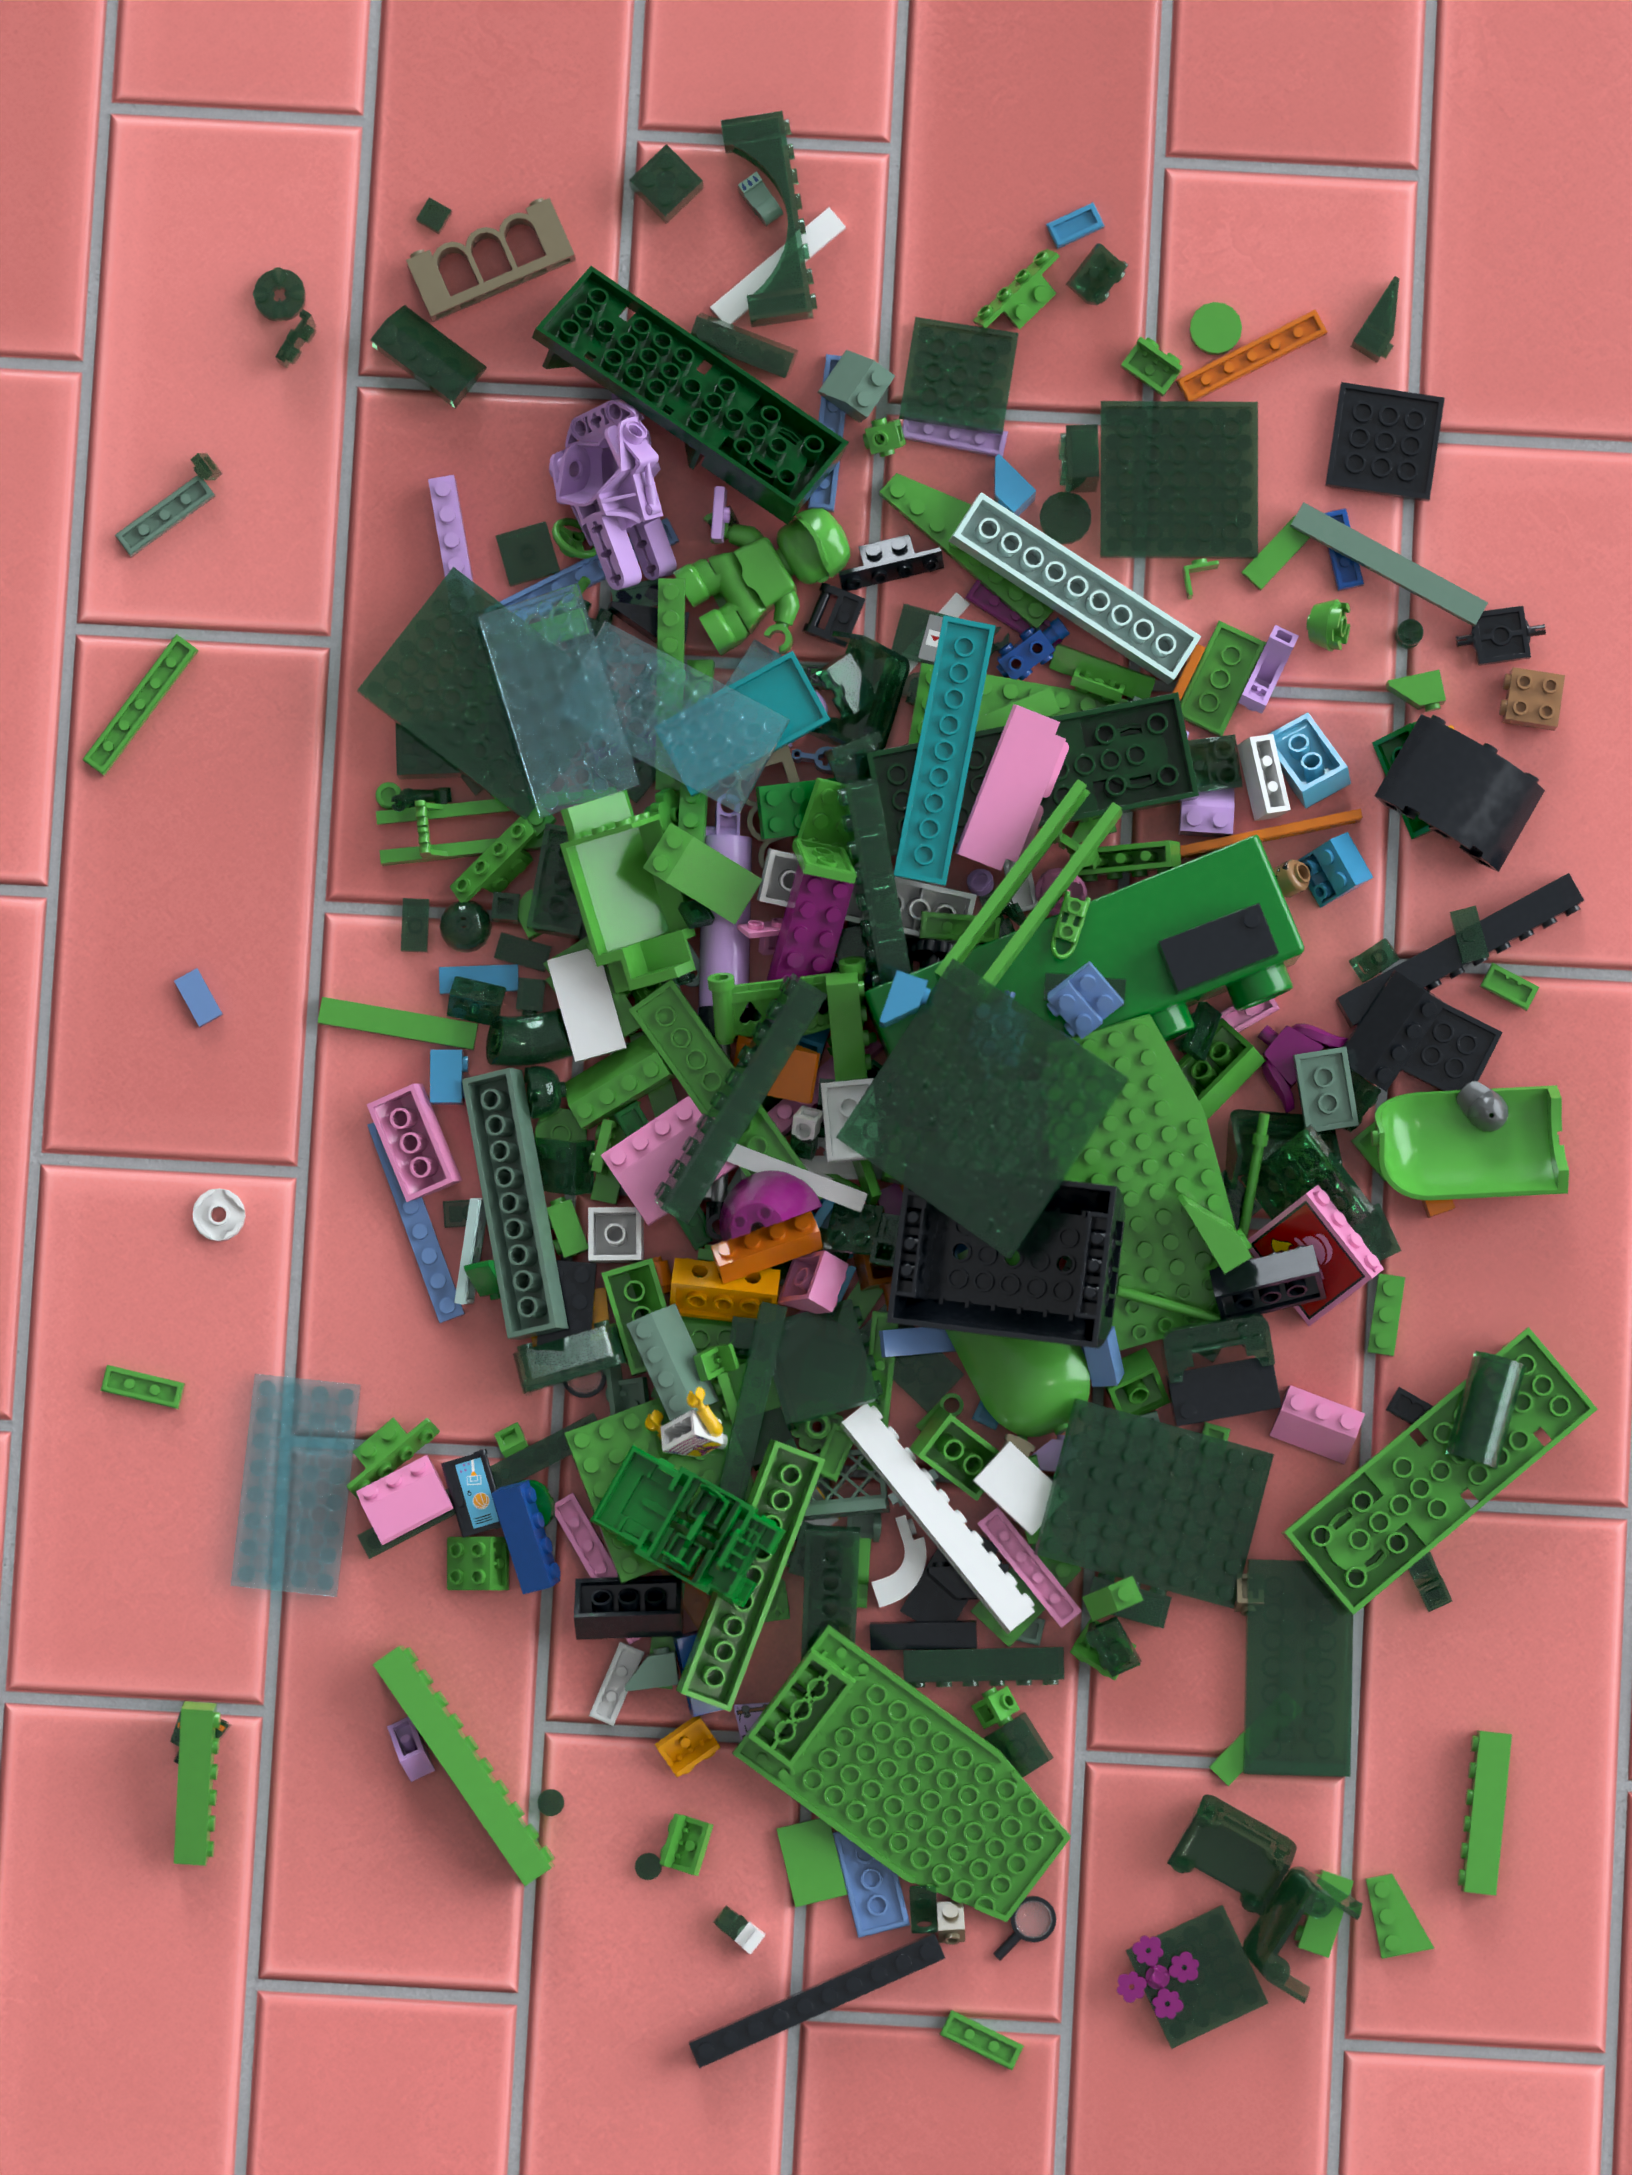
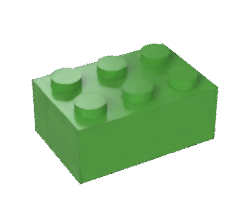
M942 1407L938 1409L909 1447L914 1454L976 1501H978L984 1491L973 1482V1479L999 1452V1450Z

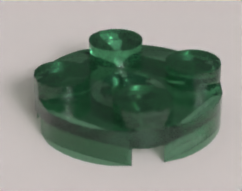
M277 267L267 271L258 279L253 290V297L257 309L265 318L271 321H288L298 316L303 310L306 292L304 284L298 275L290 270ZM277 289L279 291L284 289L286 299L283 301L279 299V302L273 299L275 297L274 292Z

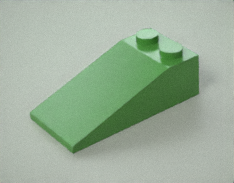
M672 823L669 824L643 867L648 872L733 924L737 923L763 881L760 877Z

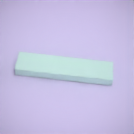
M470 1198L454 1302L457 1304H473L475 1300L476 1289L464 1271V1266L478 1263L481 1260L487 1220L483 1198Z

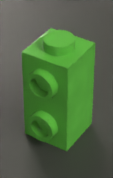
M565 1197L550 1201L551 1206L547 1207L550 1229H554L557 1239L553 1240L557 1254H563L564 1258L568 1259L588 1251V1242L572 1200H566Z

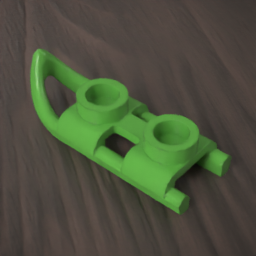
M1069 891L1065 892L1051 938L1052 954L1060 960L1068 958L1074 952L1091 901L1089 897H1086L1085 901L1072 898ZM1064 913L1069 914L1066 923L1062 922ZM1076 916L1080 917L1077 927L1073 926ZM1057 938L1072 942L1070 949L1063 955L1058 954L1056 951Z

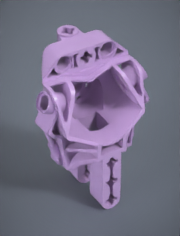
M620 398L610 400L575 417L571 421L567 433L566 449L553 454L549 464V472L553 478L556 491V501L559 504L571 506L589 546L594 545L607 582L614 590L638 585L642 579L641 569L644 576L649 580L671 576L677 569L676 559L660 519L663 516L654 482V477L661 470L658 463L659 456L651 447V437L648 429L641 422L645 419L644 415Z

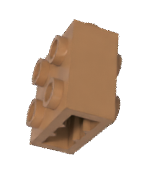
M1513 667L1510 674H1505L1503 689L1507 690L1506 700H1501L1499 715H1503L1502 723L1555 731L1558 727L1565 675Z

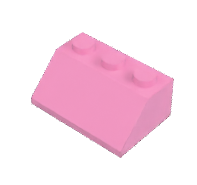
M1289 1385L1281 1403L1282 1407L1279 1408L1269 1436L1345 1464L1365 1413Z
M428 1455L356 1491L362 1507L382 1545L454 1509L440 1476Z

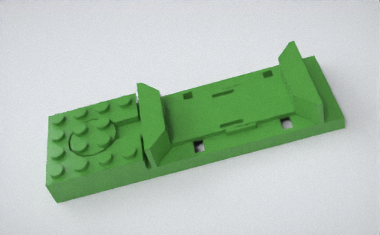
M1528 1327L1512 1341L1506 1343L1499 1352L1375 1456L1369 1458L1365 1464L1291 1524L1282 1534L1349 1615H1354L1598 1409ZM1489 1367L1500 1378L1493 1385L1483 1375V1372ZM1540 1427L1551 1438V1441L1545 1446L1533 1434ZM1416 1428L1427 1439L1421 1446H1418L1409 1435ZM1467 1489L1479 1501L1471 1508L1460 1496Z

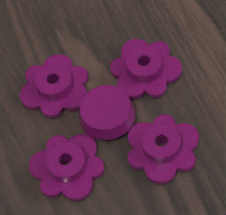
M1144 1935L1140 1938V1942H1136L1133 1945L1132 1950L1137 1955L1139 1963L1146 1962L1147 1965L1152 1967L1148 1969L1146 1979L1138 1977V1974L1134 1971L1130 1972L1129 1975L1121 1974L1117 1980L1120 1985L1117 1987V1993L1123 1995L1126 2002L1132 2003L1136 2000V1997L1140 1999L1144 1996L1143 1989L1146 1988L1148 1983L1150 1987L1160 1989L1158 1997L1152 2000L1153 2005L1156 2007V2016L1159 2018L1167 2016L1169 2019H1173L1176 2016V2012L1182 2011L1183 2002L1178 1999V1992H1170L1164 1987L1169 1983L1170 1975L1175 1978L1178 1977V1981L1181 1983H1185L1187 1979L1195 1980L1198 1977L1196 1968L1199 1967V1962L1193 1959L1191 1953L1185 1951L1180 1956L1172 1958L1171 1962L1173 1965L1170 1966L1168 1971L1164 1966L1156 1965L1158 1957L1163 1955V1949L1160 1948V1939L1156 1936L1149 1938ZM1147 1948L1151 1949L1149 1953L1146 1952ZM1183 1965L1187 1967L1185 1970H1182ZM1130 1984L1134 1985L1133 1989L1129 1988ZM1166 2001L1170 2002L1169 2006H1165Z

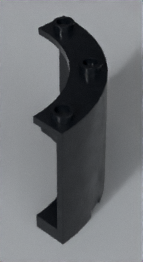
M1421 714L1377 790L1375 797L1384 806L1413 820L1418 816V819L1430 825L1429 829L1447 840L1454 839L1460 843L1459 848L1477 863L1499 872L1545 790L1538 784L1539 779L1527 772L1524 773L1497 754L1498 750L1487 743L1481 745L1466 735L1446 726V722L1438 716L1432 715L1429 718Z

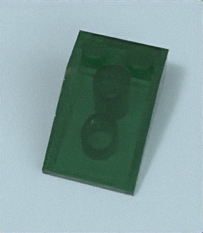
M1025 1712L983 1737V1739L1003 1753L1022 1778L1054 1758Z

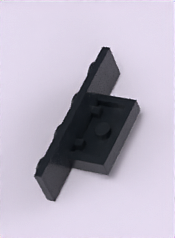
M909 534L859 546V552L863 566L840 571L839 578L841 589L851 591L944 568L942 551L939 547L915 553Z

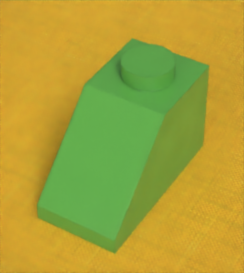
M1440 670L1388 680L1385 684L1386 690L1418 710L1425 708V712L1441 709L1440 705L1446 701Z
M1133 1576L1126 1577L1082 1597L1093 1622L1143 1601Z

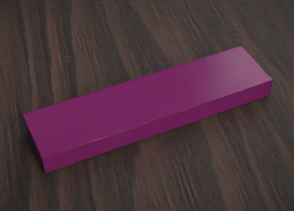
M976 580L965 597L967 601L1019 634L1031 627L1016 612L1012 611L997 596L983 586L979 580ZM1046 619L1040 626V629L1044 631L1051 626L1049 624L1050 621ZM1058 639L1052 645L1056 648L1057 644H1061L1063 640ZM1036 643L1037 646H1039L1040 648H1042V645H1041V644Z

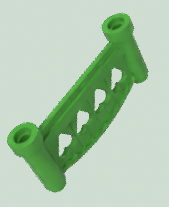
M857 956L842 958L839 960V972L737 985L734 982V975L730 973H715L708 976V989L712 991L715 1038L718 1040V1044H732L735 1036L738 1035L752 1038L779 1039L804 1036L829 1029V1010L826 1013L818 1011L820 1004L827 994L825 975L857 972L858 981H863V973L866 972L865 959ZM801 995H803L814 1008V1011L810 1015L802 1013L798 1017L793 1016L792 1011ZM860 997V1006L865 1005V997ZM777 998L787 1010V1016L785 1018H778L776 1016L774 1019L768 1020L766 1014L774 999ZM748 1002H751L761 1014L759 1021L753 1022L749 1020L747 1023L740 1022V1016Z

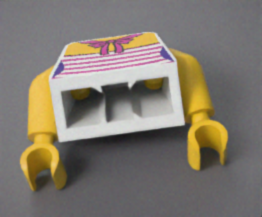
M697 1387L695 1395L690 1390L687 1397V1404L698 1410H691L663 1426L661 1422L664 1416L660 1411L653 1410L652 1414H648L645 1420V1427L651 1431L658 1432L657 1436L662 1440V1452L701 1457L716 1448L722 1450L727 1446L728 1437L726 1434H723L722 1422L715 1417L708 1405H704L705 1391L701 1387Z

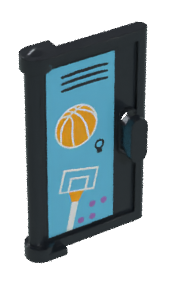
M480 1449L473 1452L474 1454L441 1463L462 1538L494 1528H502L491 1495L497 1488L488 1461L487 1449Z

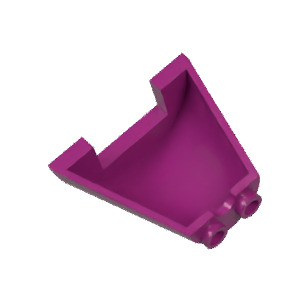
M774 1170L752 1174L736 1184L723 1203L720 1213L722 1241L750 1233L751 1226L755 1222H760L765 1227L822 1207L821 1201L805 1181L787 1172Z

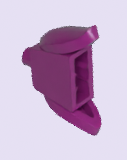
M1305 1023L1295 1024L1292 1027L1286 1026L1280 1034L1268 1025L1260 1032L1258 1038L1269 1046L1263 1053V1058L1266 1061L1261 1065L1262 1072L1267 1083L1280 1099L1285 1113L1294 1110V1097L1290 1089L1297 1082L1293 1055L1321 1051L1323 1048L1343 1047L1348 1038L1333 1035Z

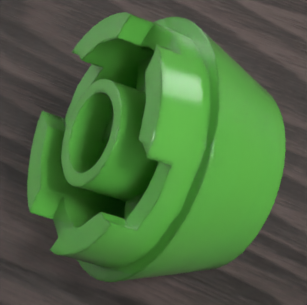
M1338 599L1315 604L1307 618L1306 624L1310 642L1330 652L1334 649L1342 650L1341 644L1347 643L1351 624H1347L1346 613L1351 612L1349 604L1340 602Z

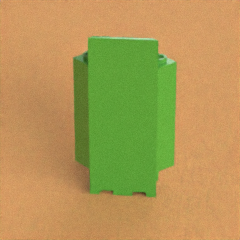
M627 790L560 810L569 840L560 844L596 965L598 967L607 964L615 993L653 985L696 970L687 941L688 938L696 936L683 892L643 868L665 832L660 814L650 816L648 811L634 816Z

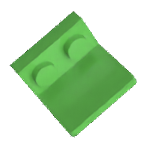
M448 1537L447 1589L509 1590V1549L505 1537Z

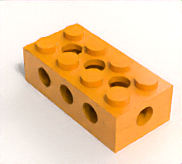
M675 1258L671 1281L670 1305L676 1304L680 1315L685 1317L775 1327L781 1270L767 1268L723 1284L714 1261Z

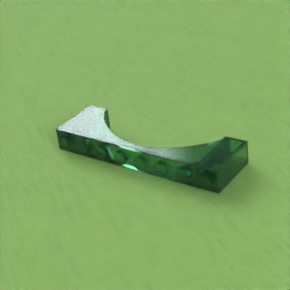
M778 111L721 120L725 152H733L760 169L776 187L787 212V238L780 260L765 283L754 294L747 295L751 327L814 318L812 310L817 309L815 293L810 294L809 285L814 284L812 269H806L805 260L810 259L808 243L802 244L801 238L802 234H806L804 218L799 219L797 211L802 209L800 193L795 194L794 185L799 184L797 169H791L790 160L795 159L793 144H787L786 135L791 134L789 119H784L783 112Z

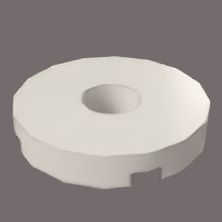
M220 1188L208 1190L200 1195L194 1204V1225L198 1232L207 1239L214 1241L229 1240L237 1235L244 1226L246 1217L244 1204L230 1190ZM221 1207L225 1209L226 1218L222 1222H215L212 1219V1212L215 1208Z

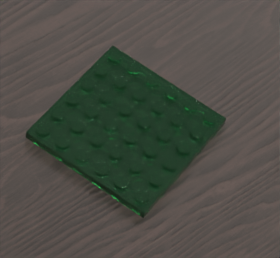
M1101 401L1100 558H1258V402Z

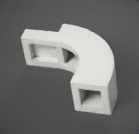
M906 1515L895 1518L905 1550L902 1565L894 1574L871 1582L879 1607L897 1602L909 1594L919 1582L925 1568L924 1537L913 1539L912 1535L917 1534L912 1518L907 1520Z

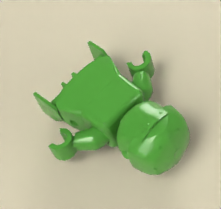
M811 508L797 513L796 517H793L788 525L785 524L778 530L777 544L779 548L776 550L771 541L764 537L757 528L739 524L729 526V523H725L724 541L729 539V543L740 547L734 552L711 556L708 560L700 559L693 564H686L673 572L676 578L686 579L685 595L693 608L707 601L710 596L714 597L719 609H713L699 617L721 656L741 645L773 609H775L773 621L776 624L767 628L764 636L771 639L775 633L784 634L786 639L784 644L779 646V653L783 655L791 650L793 637L788 627L793 625L800 608L799 599L796 594L797 587L791 577L795 575L804 584L823 583L828 580L829 576L833 578L847 565L851 557L846 534L841 525L828 511L823 508ZM712 513L707 514L703 518L709 525L712 524ZM711 538V541H710V542H711L712 544H720V543H714V541H713L712 538Z

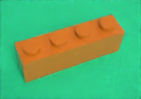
M812 1211L711 1246L714 1263L723 1284L823 1249L820 1230Z

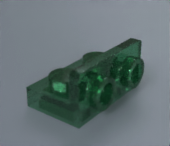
M1117 1616L1099 1624H1096L1095 1621L1089 1623L1086 1633L1087 1641L1092 1648H1096L1102 1668L1104 1670L1108 1669L1112 1677L1141 1665V1659Z

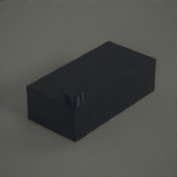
M1260 903L1166 938L1157 944L1176 994L1272 959L1279 954Z
M1272 1355L1165 1375L1175 1427L1282 1407Z

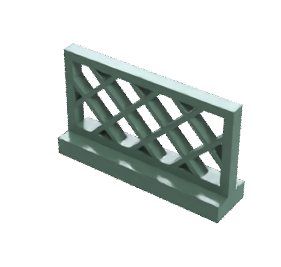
M859 1449L850 1450L848 1457L855 1464L846 1475L842 1472L840 1473L843 1478L834 1489L823 1481L824 1477L820 1476L814 1490L822 1483L831 1492L824 1500L820 1501L811 1496L812 1501L809 1502L802 1521L890 1513L887 1484L881 1477L879 1479L875 1476L877 1473L875 1469L870 1472L861 1464L865 1457ZM853 1456L861 1457L858 1460H856ZM858 1466L869 1474L860 1486L849 1478ZM872 1478L880 1483L881 1495L870 1496L863 1490ZM846 1481L857 1488L850 1498H843L837 1493ZM860 1492L865 1495V1496L857 1497V1496L860 1494ZM834 1495H836L839 1499H831V1498H832Z

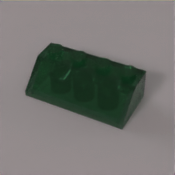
M405 305L389 316L370 339L375 349L454 408L459 405L487 369L484 364Z

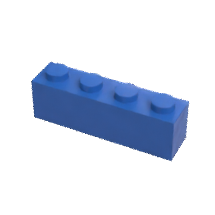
M529 1480L500 1487L492 1492L491 1495L522 1593L527 1594L553 1587L561 1581V1572L559 1565L554 1561L552 1542L546 1536L544 1517L538 1510L536 1492L531 1487Z

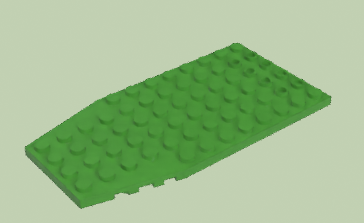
M1146 1014L1097 1028L1083 1039L1075 1035L1074 1037L1069 1036L1046 1043L1047 1083L1049 1084L1047 1100L1048 1153L1055 1179L1117 1186L1123 1196L1125 1225L1117 1287L1122 1286L1220 1314L1209 1270L1216 1269L1219 1265L1177 1196L1183 1194L1230 1223L1235 1230L1236 1227L1204 1109L1151 1015ZM1118 1296L1115 1298L1112 1326L1115 1327L1120 1351L1215 1324Z
M827 1625L732 1753L905 1881L923 1886L934 1893L945 1895L951 1898V1900L974 1907L978 1911L1005 1922L1010 1919L1071 1838L1067 1830L1000 1750L830 1625Z

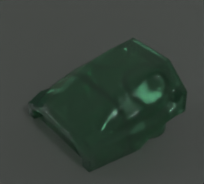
M1235 734L1188 741L1199 793L1243 787Z

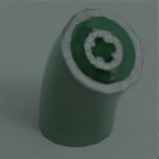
M559 1008L529 1016L498 1015L491 1022L486 1041V1057L490 1065L533 1066L573 1056L561 1009Z

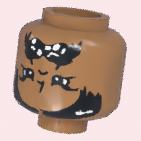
M1291 859L1273 869L1284 897H1292L1308 888L1311 874L1309 868L1304 863Z

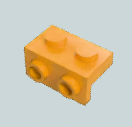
M700 1716L691 1718L654 1744L676 1777L688 1774L695 1765L704 1759L711 1758L720 1748L716 1738Z

